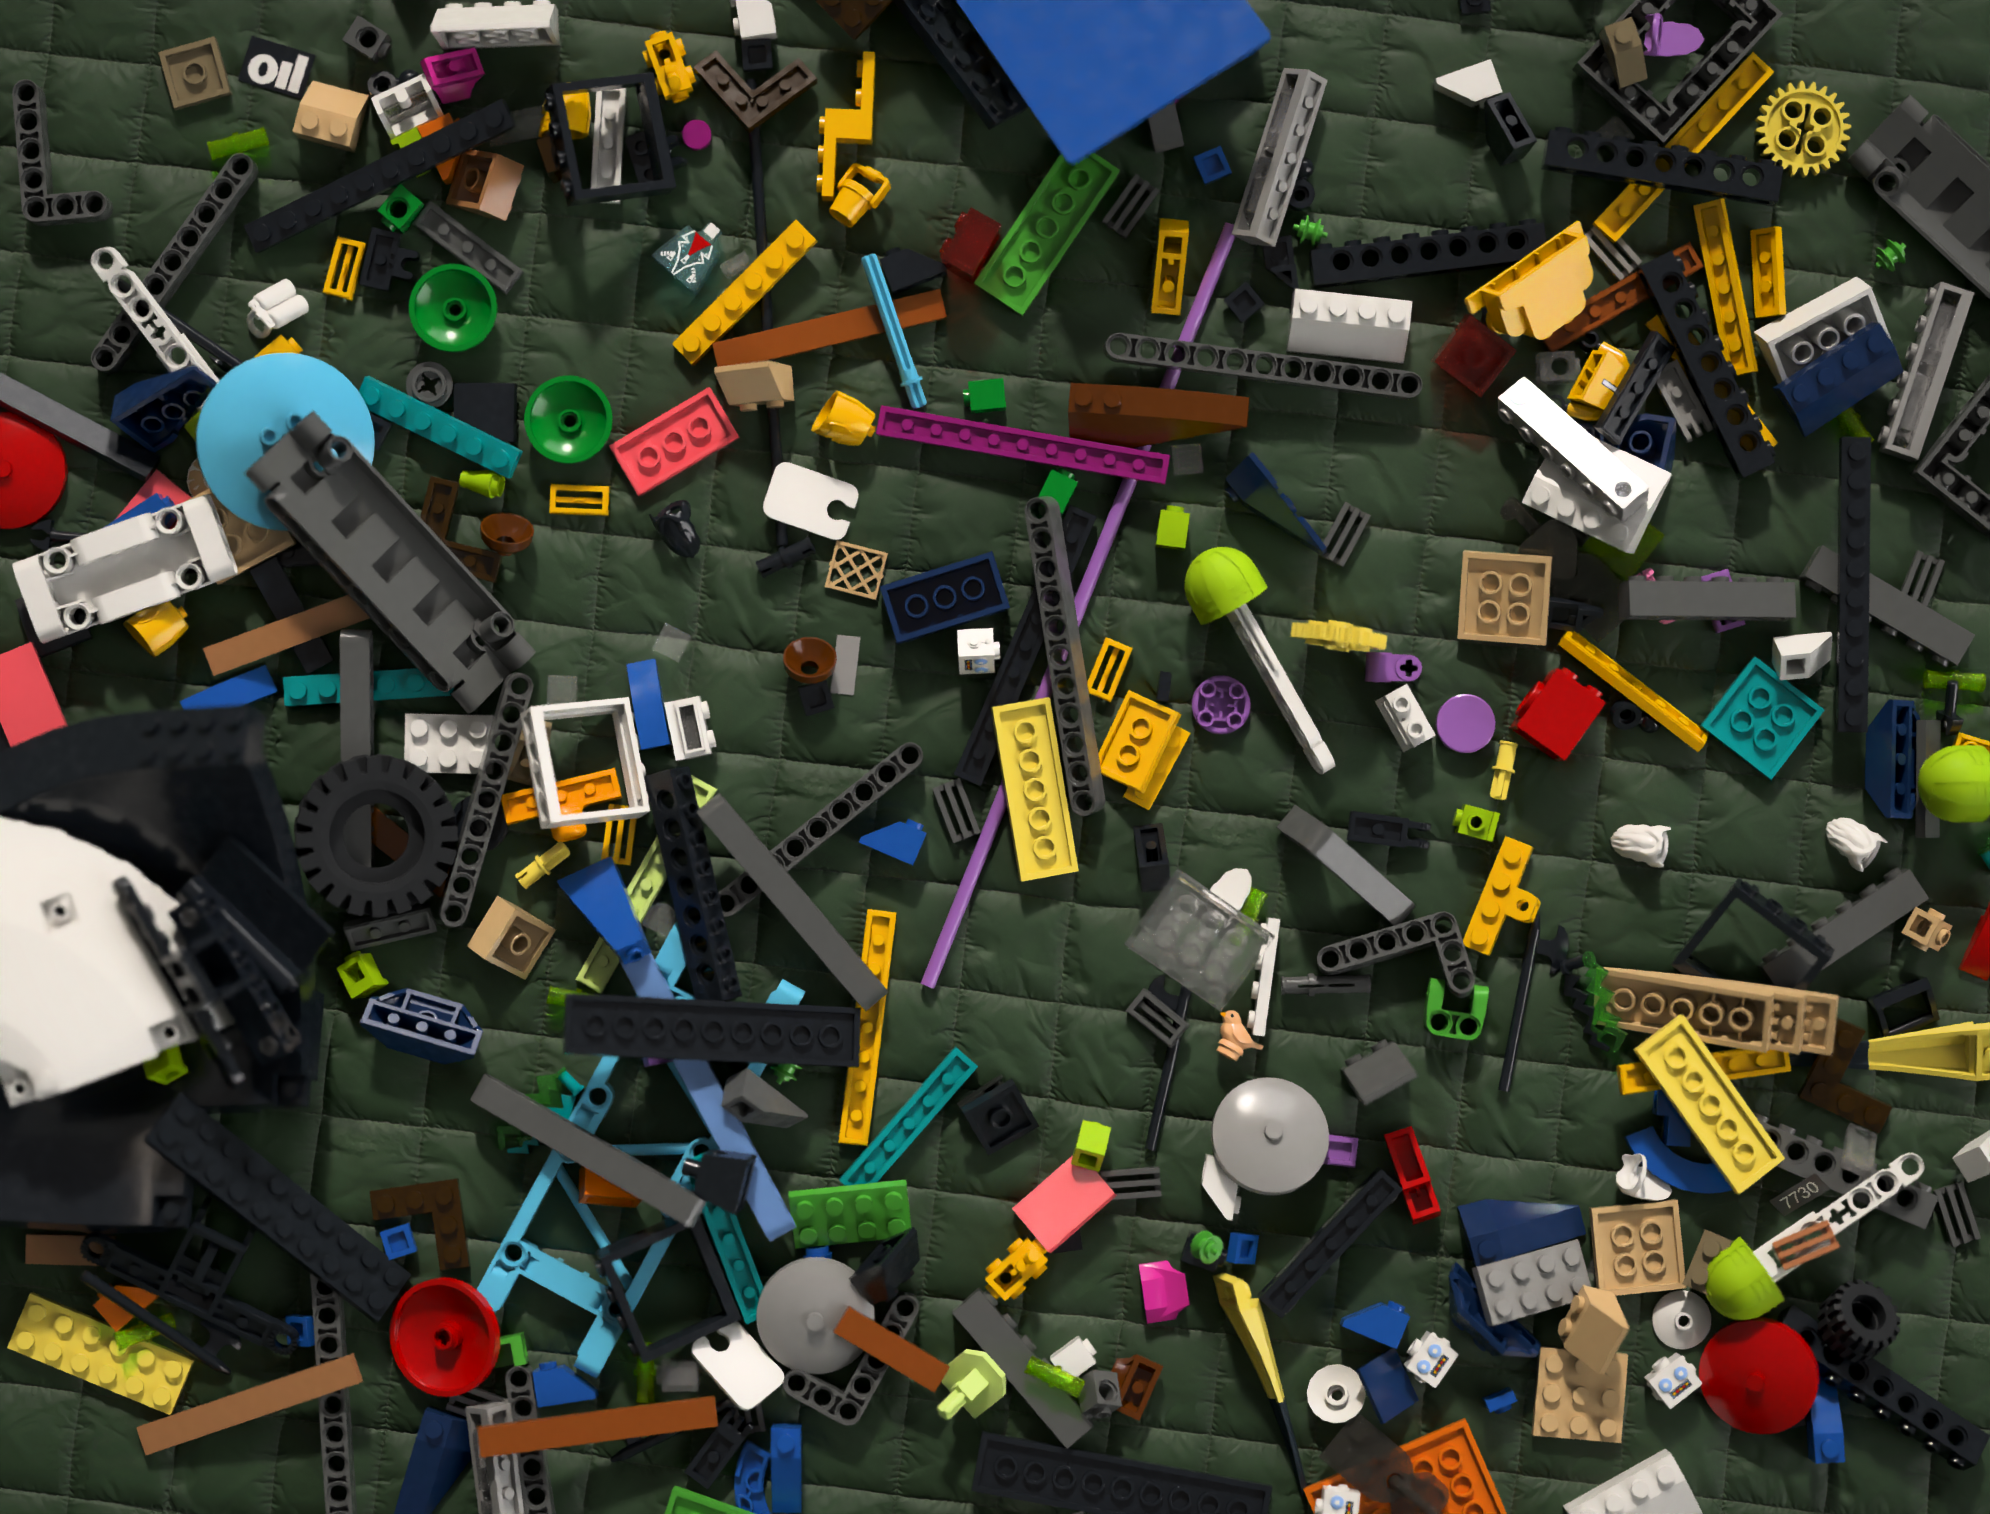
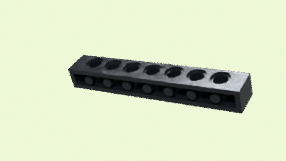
M1555 127V130L1550 129L1546 135L1541 170L1772 207L1779 200L1784 167L1776 166V162L1773 160L1760 159L1757 163L1747 161V157L1742 155H1729V158L1719 157L1718 152L1711 150H1701L1700 153L1688 152V147L1672 145L1671 149L1659 147L1660 143L1655 141H1642V144L1630 142L1631 139L1624 136H1613V139L1601 138L1602 134L1592 131H1585L1584 135L1572 133V129L1567 127ZM1568 146H1579L1582 150V156L1579 158L1572 157L1568 153ZM1601 149L1607 150L1611 155V161L1607 163L1600 161L1597 157V151ZM1629 154L1638 156L1640 166L1631 167L1628 165L1626 156ZM1657 159L1666 160L1669 164V171H1659L1656 168L1655 161ZM1685 164H1694L1698 168V176H1689L1685 172ZM1715 168H1722L1726 171V181H1719L1715 178ZM1743 174H1753L1756 178V185H1747L1743 181Z
M1526 219L1518 221V226L1507 227L1506 222L1490 224L1489 229L1478 230V226H1467L1460 228L1459 233L1449 234L1448 229L1432 231L1431 236L1420 237L1419 233H1409L1402 235L1401 240L1391 241L1390 236L1374 238L1373 243L1362 244L1361 240H1351L1344 242L1342 247L1333 248L1332 243L1315 245V250H1311L1309 253L1312 288L1320 289L1512 266L1547 242L1544 222L1536 223V219ZM1508 237H1519L1522 241V248L1518 250L1512 249L1508 245ZM1482 239L1489 240L1493 245V251L1490 253L1482 252L1478 245L1479 241ZM1450 244H1461L1464 248V255L1459 257L1452 255L1449 250ZM1424 246L1431 247L1435 251V258L1432 260L1424 259L1420 254V249ZM1393 250L1403 251L1406 255V261L1401 264L1394 262L1391 258V252ZM1366 253L1375 255L1377 265L1374 267L1364 265L1362 255ZM1339 256L1345 258L1348 262V268L1342 271L1337 270L1333 266V259Z
M1670 251L1639 266L1636 272L1671 344L1676 348L1675 352L1713 426V430L1737 479L1740 480L1775 463L1773 457L1776 454L1770 441H1765L1760 432L1763 430L1758 416L1756 414L1752 415L1747 404L1750 403L1746 391L1743 387L1739 388L1734 379L1737 377V373L1733 364L1730 361L1726 362L1721 352L1724 350L1722 341L1717 334L1713 336L1710 330L1711 320L1707 311L1704 308L1700 309L1696 301L1698 293L1693 283H1688L1683 274L1685 271L1683 261L1678 255L1674 256L1673 252ZM1670 278L1675 282V292L1664 290L1662 286L1663 279ZM1681 304L1688 308L1689 316L1687 319H1681L1676 315V305ZM1690 331H1696L1701 335L1702 342L1700 345L1690 343L1688 339ZM1703 357L1713 360L1715 364L1713 372H1707L1702 368L1701 360ZM1716 384H1723L1727 388L1726 398H1719L1715 395L1714 386ZM1729 410H1735L1739 413L1740 422L1738 425H1733L1727 420ZM1742 436H1747L1752 440L1753 448L1751 451H1744L1741 448L1740 439Z
M689 766L673 768L644 776L695 1000L725 1001L741 997L740 982L731 950L701 817L696 812L699 810L690 768Z
M1791 1305L1780 1312L1776 1321L1789 1326L1805 1339L1816 1358L1819 1376L1823 1378L1827 1385L1839 1388L1848 1394L1847 1396L1851 1401L1863 1404L1871 1409L1875 1417L1889 1421L1897 1427L1901 1434L1913 1437L1922 1443V1447L1925 1450L1945 1458L1947 1464L1951 1467L1964 1471L1976 1466L1990 1435L1874 1358L1865 1362H1860V1360L1852 1362L1848 1357L1843 1359L1838 1356L1839 1352L1836 1350L1832 1351L1829 1348L1830 1344L1828 1341L1824 1342L1822 1339L1823 1332L1818 1330L1817 1326L1819 1322L1797 1307ZM1824 1352L1830 1356L1831 1363L1825 1360ZM1849 1368L1855 1373V1380L1850 1377ZM1873 1385L1879 1388L1880 1396L1874 1392ZM1898 1401L1904 1405L1905 1412L1900 1410ZM1923 1417L1929 1422V1429L1924 1425ZM1948 1434L1953 1437L1954 1445L1949 1442Z

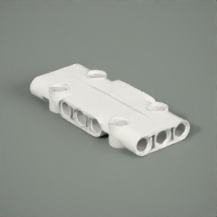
M209 494L172 507L163 508L152 514L150 512L72 539L68 544L51 548L46 552L13 563V571L35 632L43 644L77 631L88 629L97 624L102 625L124 618L144 608H151L181 597V594L200 589L206 585L238 574L231 548L214 502ZM169 513H174L177 517V525L173 529H169L165 525V517ZM59 552L64 554L66 558V563L61 569H58L54 564V557ZM190 568L194 569L198 575V579L193 585H189L185 580V573ZM79 608L83 609L86 613V620L81 625L74 619V613Z

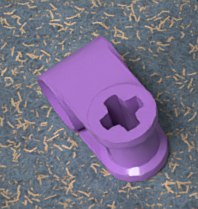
M1366 652L1365 682H1408L1417 679L1422 672V664L1415 656L1385 652ZM1406 660H1411V665L1416 666V671L1411 672L1410 677L1406 676L1405 671H1400V666L1405 665Z

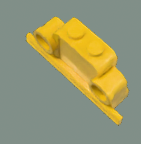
M1580 221L1574 222L1466 297L1464 302L1467 305L1468 312L1473 315L1486 306V324L1491 331L1513 337L1523 334L1537 340H1545L1551 337L1554 331L1572 322L1574 317L1584 310L1586 299L1583 291L1590 286L1593 280V269L1588 256L1590 246Z

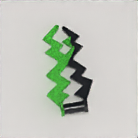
M1587 951L1583 955L1571 959H1563L1559 967L1562 974L1565 975L1564 995L1576 998L1573 1008L1589 1016V1021L1583 1030L1584 1033L1592 1035L1589 1044L1608 1052L1611 1048L1600 1039L1609 1033L1617 1037L1612 1049L1616 1053L1628 1033L1615 1027L1622 1018L1606 1011V1006L1615 994V992L1601 986L1609 971L1596 963L1593 952ZM1584 966L1589 968L1585 976L1593 978L1586 991L1600 997L1595 1007L1585 1004L1590 995L1589 993L1574 987L1581 976L1573 974V970ZM1599 1020L1606 1023L1603 1031L1595 1027Z

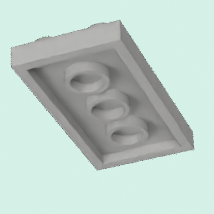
M1578 1239L1472 1268L1487 1326L1497 1325L1570 1304L1573 1297L1578 1295L1582 1285L1591 1287Z

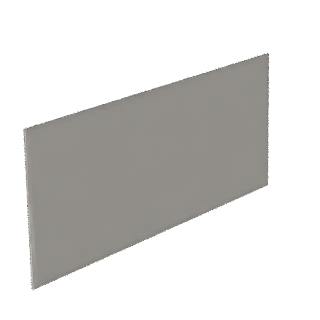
M837 635L835 650L837 663L832 676L831 693L854 695L861 637Z

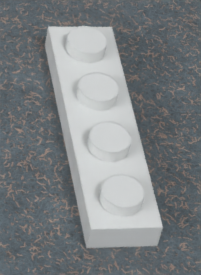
M627 88L596 91L591 189L622 184ZM621 200L601 203L620 204Z
M1266 918V923L1260 924L1259 940L1263 941L1262 952L1256 953L1255 969L1259 970L1258 982L1253 981L1251 989V999H1256L1254 1011L1249 1010L1247 1028H1252V1035L1265 1037L1280 919Z

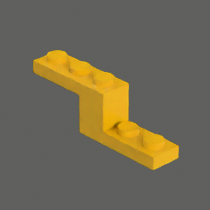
M863 51V60H857V77L862 78V88L856 89L855 106L861 107V110L825 108V117L820 116L819 134H824V146L818 145V163H823L822 175H817L816 192L822 193L823 201H834L837 143L872 145L875 52Z

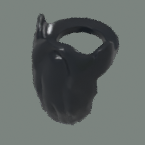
M679 500L669 504L656 517L649 514L661 539L673 553L686 558H694L700 549V538L696 533L695 526L690 521L691 505L687 500ZM680 508V511L678 513H671L672 511Z

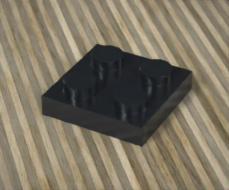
M1012 1078L961 1107L988 1156L1039 1127Z

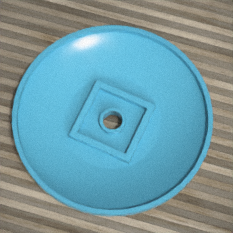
M273 353L255 357L241 363L223 376L205 400L196 429L198 463L208 487L220 503L230 512L248 523L271 530L289 531L266 506L265 498L270 491L267 490L262 494L244 473L278 442L284 434L288 433L313 410L327 424L333 434L347 438L372 465L375 448L373 423L364 399L351 381L331 365L316 358L295 353ZM331 448L333 455L338 457L336 451ZM317 461L313 463L319 472L324 470Z

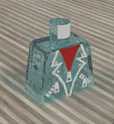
M710 221L699 234L690 226H686L655 251L652 257L696 296L720 259L719 251L712 245L721 236L722 231Z

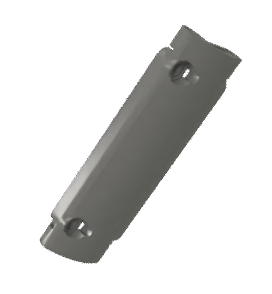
M1908 95L1847 161L1874 186L1877 194L1990 299V164L1939 116L1933 114L1924 123L1922 120L1929 112L1914 97ZM1898 162L1906 169L1903 173L1895 166ZM1883 175H1891L1894 177L1896 185L1892 188H1886L1882 185L1880 179Z
M313 410L264 453L244 474L262 494L267 490L270 491L265 498L268 509L419 671L440 691L448 692L454 688L450 695L468 714L486 700L511 672L524 665L536 651L519 632L515 631V624L511 615L347 438L333 434L332 430ZM331 448L336 451L338 457L333 455ZM317 461L324 470L319 472L313 463ZM493 623L498 626L499 632L495 630ZM479 636L485 642V645L480 646L475 638Z

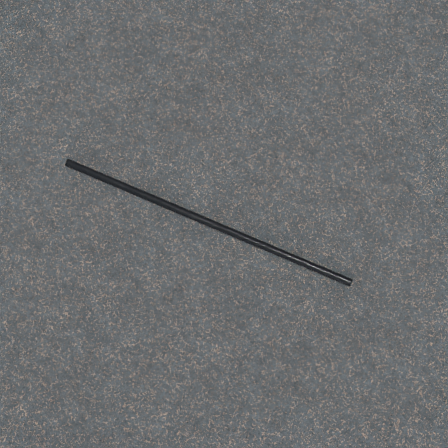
M756 79L745 80V83L752 90L757 88ZM760 126L749 133L757 258L768 248ZM770 289L760 299L762 331L774 328ZM767 408L772 476L775 468L780 463H783L779 408ZM775 520L777 546L788 545L787 524Z

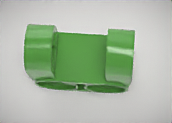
M1430 977L1424 1005L1423 1022L1426 1030L1438 1036L1462 1040L1477 1038L1481 1033L1486 1014L1489 987L1474 985L1473 992L1470 995L1468 1013L1442 1009L1445 980ZM1435 1014H1442L1445 1018V1025L1440 1030H1434L1431 1026V1018ZM1466 1018H1470L1474 1022V1030L1468 1035H1464L1460 1030V1024Z

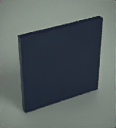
M1391 1347L1356 1370L1381 1424L1386 1423L1419 1401L1395 1348Z

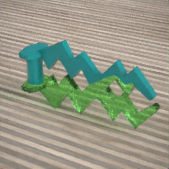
M565 1067L556 1074L536 1076L540 1094L524 1095L540 1104H551L549 1089L558 1091L556 1080L559 1079L573 1094H561L563 1108H547L569 1119L576 1097L585 1087L580 1085L566 1071ZM511 1124L510 1126H497L499 1149L503 1150L505 1148V1134L520 1135V1129ZM530 1135L517 1136L516 1138L520 1146L509 1148L507 1152L529 1154V1145L539 1146V1140Z

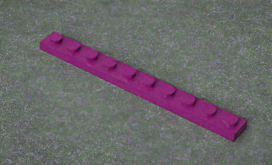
M883 405L880 408L876 430L877 436L1161 485L1166 483L1170 455Z

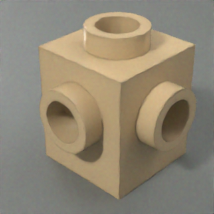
M1915 907L1901 933L1913 938L1910 944L1925 952L1930 947L1939 952L1940 948L1945 946L1950 938L1952 925L1943 921L1946 915L1932 908L1925 912Z

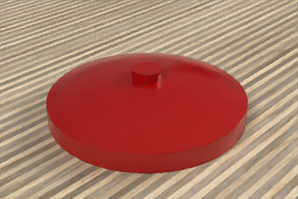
M0 412V529L15 530L41 521L57 506L66 487L68 465L64 449L56 435L12 412Z
M448 1277L433 1278L421 1282L409 1289L401 1297L393 1311L389 1330L392 1354L403 1375L420 1390L440 1397L461 1395L478 1387L493 1371L500 1351L498 1321L486 1298L470 1284Z
M1757 1317L1750 1320H1735L1726 1324L1709 1340L1699 1363V1379L1703 1383L1700 1387L1710 1408L1727 1424L1748 1433L1773 1434L1793 1427L1809 1412L1819 1389L1818 1364L1810 1346L1795 1330L1769 1318Z

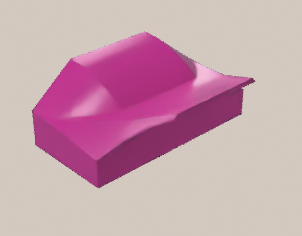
M475 47L426 57L420 61L431 89L436 91L442 104L469 99L475 83L485 74Z
M1168 1260L1138 1264L1147 1324L1175 1320L1178 1313L1189 1306L1185 1273L1174 1269Z

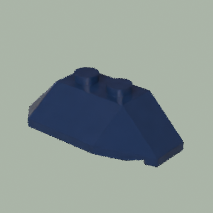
M1888 700L1868 726V732H1866L1865 789L1886 818L1911 819L1913 810L1916 807V721L1921 719L1915 710L1914 701Z
M409 988L393 991L380 997H371L360 1022L364 1029L387 1048L441 1064L473 1059L483 1035V1030L477 1025L464 1004Z
M1455 1262L1449 1273L1450 1316L1455 1326L1462 1331L1466 1330L1473 1337L1475 1345L1482 1351L1487 1350L1492 1356L1536 1357L1539 1354L1541 1343L1516 1319L1487 1326L1475 1279Z

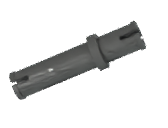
M1308 973L1307 976H1281L1280 981L1281 995L1307 994L1308 997H1314L1315 994L1370 993L1371 989L1369 974L1314 976V973ZM1329 984H1349V985H1329Z

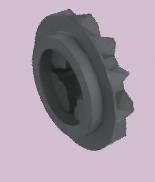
M423 362L416 365L410 371L406 380L408 395L434 408L443 406L448 398L451 397L454 385L450 372L436 362ZM423 375L431 381L439 380L435 385L436 396L429 390L419 393L426 385Z

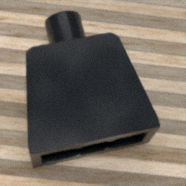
M710 1149L703 1153L701 1161L687 1157L682 1167V1175L696 1179L693 1190L696 1196L736 1215L744 1209L757 1155Z

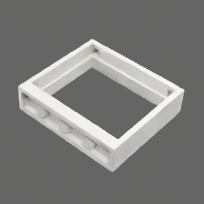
M629 697L533 706L520 714L541 829L635 819L650 812L649 796L644 781L646 769L640 759L639 737L635 732V715L631 711ZM612 714L629 808L561 815L544 720Z

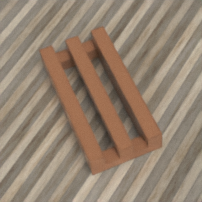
M1828 1220L1772 1243L1784 1271L1840 1248ZM1822 1229L1826 1232L1785 1251H1782L1780 1248ZM1828 1239L1830 1240L1831 1244L1790 1262H1787L1785 1259L1787 1256Z

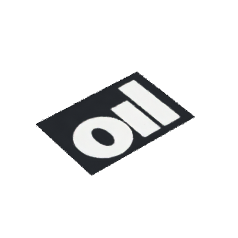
M251 36L238 80L302 99L316 55Z

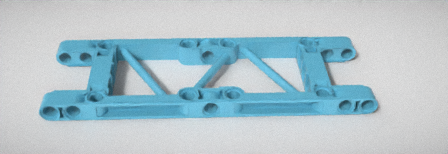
M676 922L655 961L675 999L695 1000L694 995L676 986L687 966L678 922ZM782 979L776 991L771 992L766 1003L799 1005L806 991ZM603 1056L568 1119L569 1121L595 1134L614 1101L615 1092L608 1083V1080L621 1057ZM674 1062L667 1063L668 1067L710 1133V1138L702 1136L687 1143L619 1144L613 1146L630 1156L684 1154L671 1179L693 1191L689 1177L682 1175L683 1161L687 1157L693 1158L696 1156L695 1147L699 1144H705L709 1149H720ZM750 1063L748 1069L760 1077L767 1064ZM594 1088H601L605 1091L607 1098L603 1104H597L593 1101L591 1094ZM552 1149L477 1290L486 1298L494 1313H496L497 1310L503 1307L521 1274L597 1315L577 1352L578 1358L574 1364V1367L597 1379L623 1332L616 1315L611 1310V1303L605 1291V1288L608 1286L592 1279L586 1271L582 1273L566 1265L562 1258L556 1259L538 1249V1245L523 1238L557 1177L600 1249L611 1244L588 1205L578 1203L579 1191L563 1166V1163L569 1164L575 1163V1161ZM661 1212V1214H662L666 1219L670 1217V1216H668L667 1214ZM675 1234L652 1244L634 1279L621 1259L612 1262L617 1277L627 1291L625 1296L632 1313ZM515 1244L521 1248L522 1256L520 1259L515 1260L509 1257L507 1253L509 1245Z

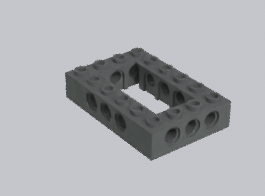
M1635 0L1615 23L1632 17L1641 39L1651 27L1645 18L1646 15L1655 13L1663 15L1676 0ZM1711 0L1735 23L1661 103L1652 96V91H1646L1638 83L1619 89L1601 39L1589 49L1572 70L1649 141L1658 142L1661 146L1783 13L1769 0Z
M1989 374L1909 476L1990 540V493L1986 494L1970 481L1972 479L1970 476H1964L1954 468L1956 463L1963 461L1969 453L1967 451L1977 438L1987 432L1985 428L1990 423Z

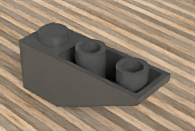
M748 1068L726 1079L721 1107L741 1122L788 1128L808 1118L806 1112Z

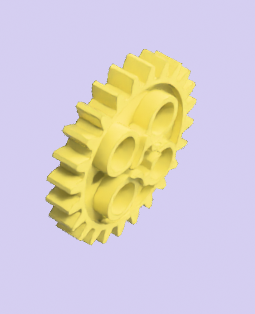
M1800 81L1796 90L1792 83H1788L1786 85V93L1779 87L1775 91L1777 98L1769 95L1766 98L1769 106L1762 105L1759 108L1760 112L1765 116H1758L1755 119V122L1762 125V127L1754 131V134L1762 135L1756 146L1765 145L1766 147L1761 156L1770 154L1772 156L1771 160L1780 163V166L1784 167L1783 170L1786 167L1789 168L1791 177L1795 175L1797 170H1800L1802 178H1805L1809 169L1816 176L1820 171L1819 165L1827 171L1830 168L1829 161L1836 163L1840 160L1835 152L1843 154L1846 151V148L1841 143L1848 142L1851 138L1843 134V132L1851 128L1850 124L1843 123V120L1849 116V113H1840L1839 111L1843 107L1844 102L1835 104L1833 101L1837 94L1833 93L1829 97L1826 96V86L1820 91H1816V82H1812L1808 89H1806L1804 82ZM1809 104L1810 110L1804 124V129L1808 132L1801 138L1800 154H1796V145L1801 135V129L1797 127L1803 123L1805 105ZM1787 105L1794 106L1797 109V118H1790L1786 115L1785 107ZM1815 112H1821L1825 115V125H1820L1814 120ZM1780 134H1786L1791 138L1792 144L1790 147H1785L1779 142ZM1809 140H1814L1819 144V153H1812L1808 149L1807 143Z
M1308 620V623L1293 622L1290 635L1292 638L1305 640L1306 644L1325 646V649L1349 652V650L1370 652V649L1386 650L1387 636L1373 633V629L1356 627L1350 623L1328 620V623Z

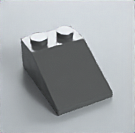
M1383 1039L1370 1047L1372 1052L1362 1057L1358 1053L1344 1061L1346 1066L1341 1068L1357 1100L1365 1105L1418 1077L1416 1071L1394 1041L1387 1043L1386 1039Z

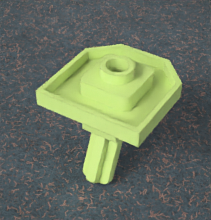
M971 1349L964 1350L947 1364L950 1368L941 1382L949 1390L950 1394L937 1406L938 1415L945 1420H949L963 1406L976 1419L1006 1394V1374L986 1352Z

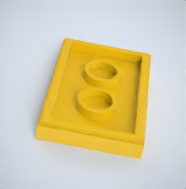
M1128 690L1098 753L1102 775L1144 794L1182 714Z

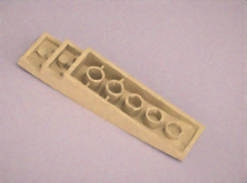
M1598 966L1594 994L1595 1014L1592 1024L1655 1034L1678 1015H1684L1704 1043L1767 1053L1770 1049L1794 1054L1806 1051L1831 1056L1834 1049L1839 996L1725 979Z

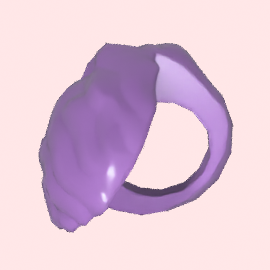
M1659 13L1649 14L1645 17L1651 27L1645 34L1644 45L1648 50L1644 51V55L1654 57L1686 55L1700 48L1704 41L1699 29L1691 24L1673 21L1663 22L1662 14Z

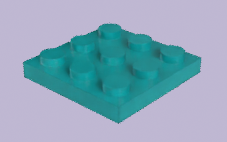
M1754 656L1708 714L1700 727L1768 780H1772L1825 710L1787 680L1780 681L1774 670Z

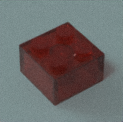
M971 207L968 213L962 212L954 225V232L956 234L953 239L947 237L940 249L942 264H945L947 270L973 284L1002 234V224Z
M1466 314L1430 361L1476 397H1482L1517 350L1475 317Z

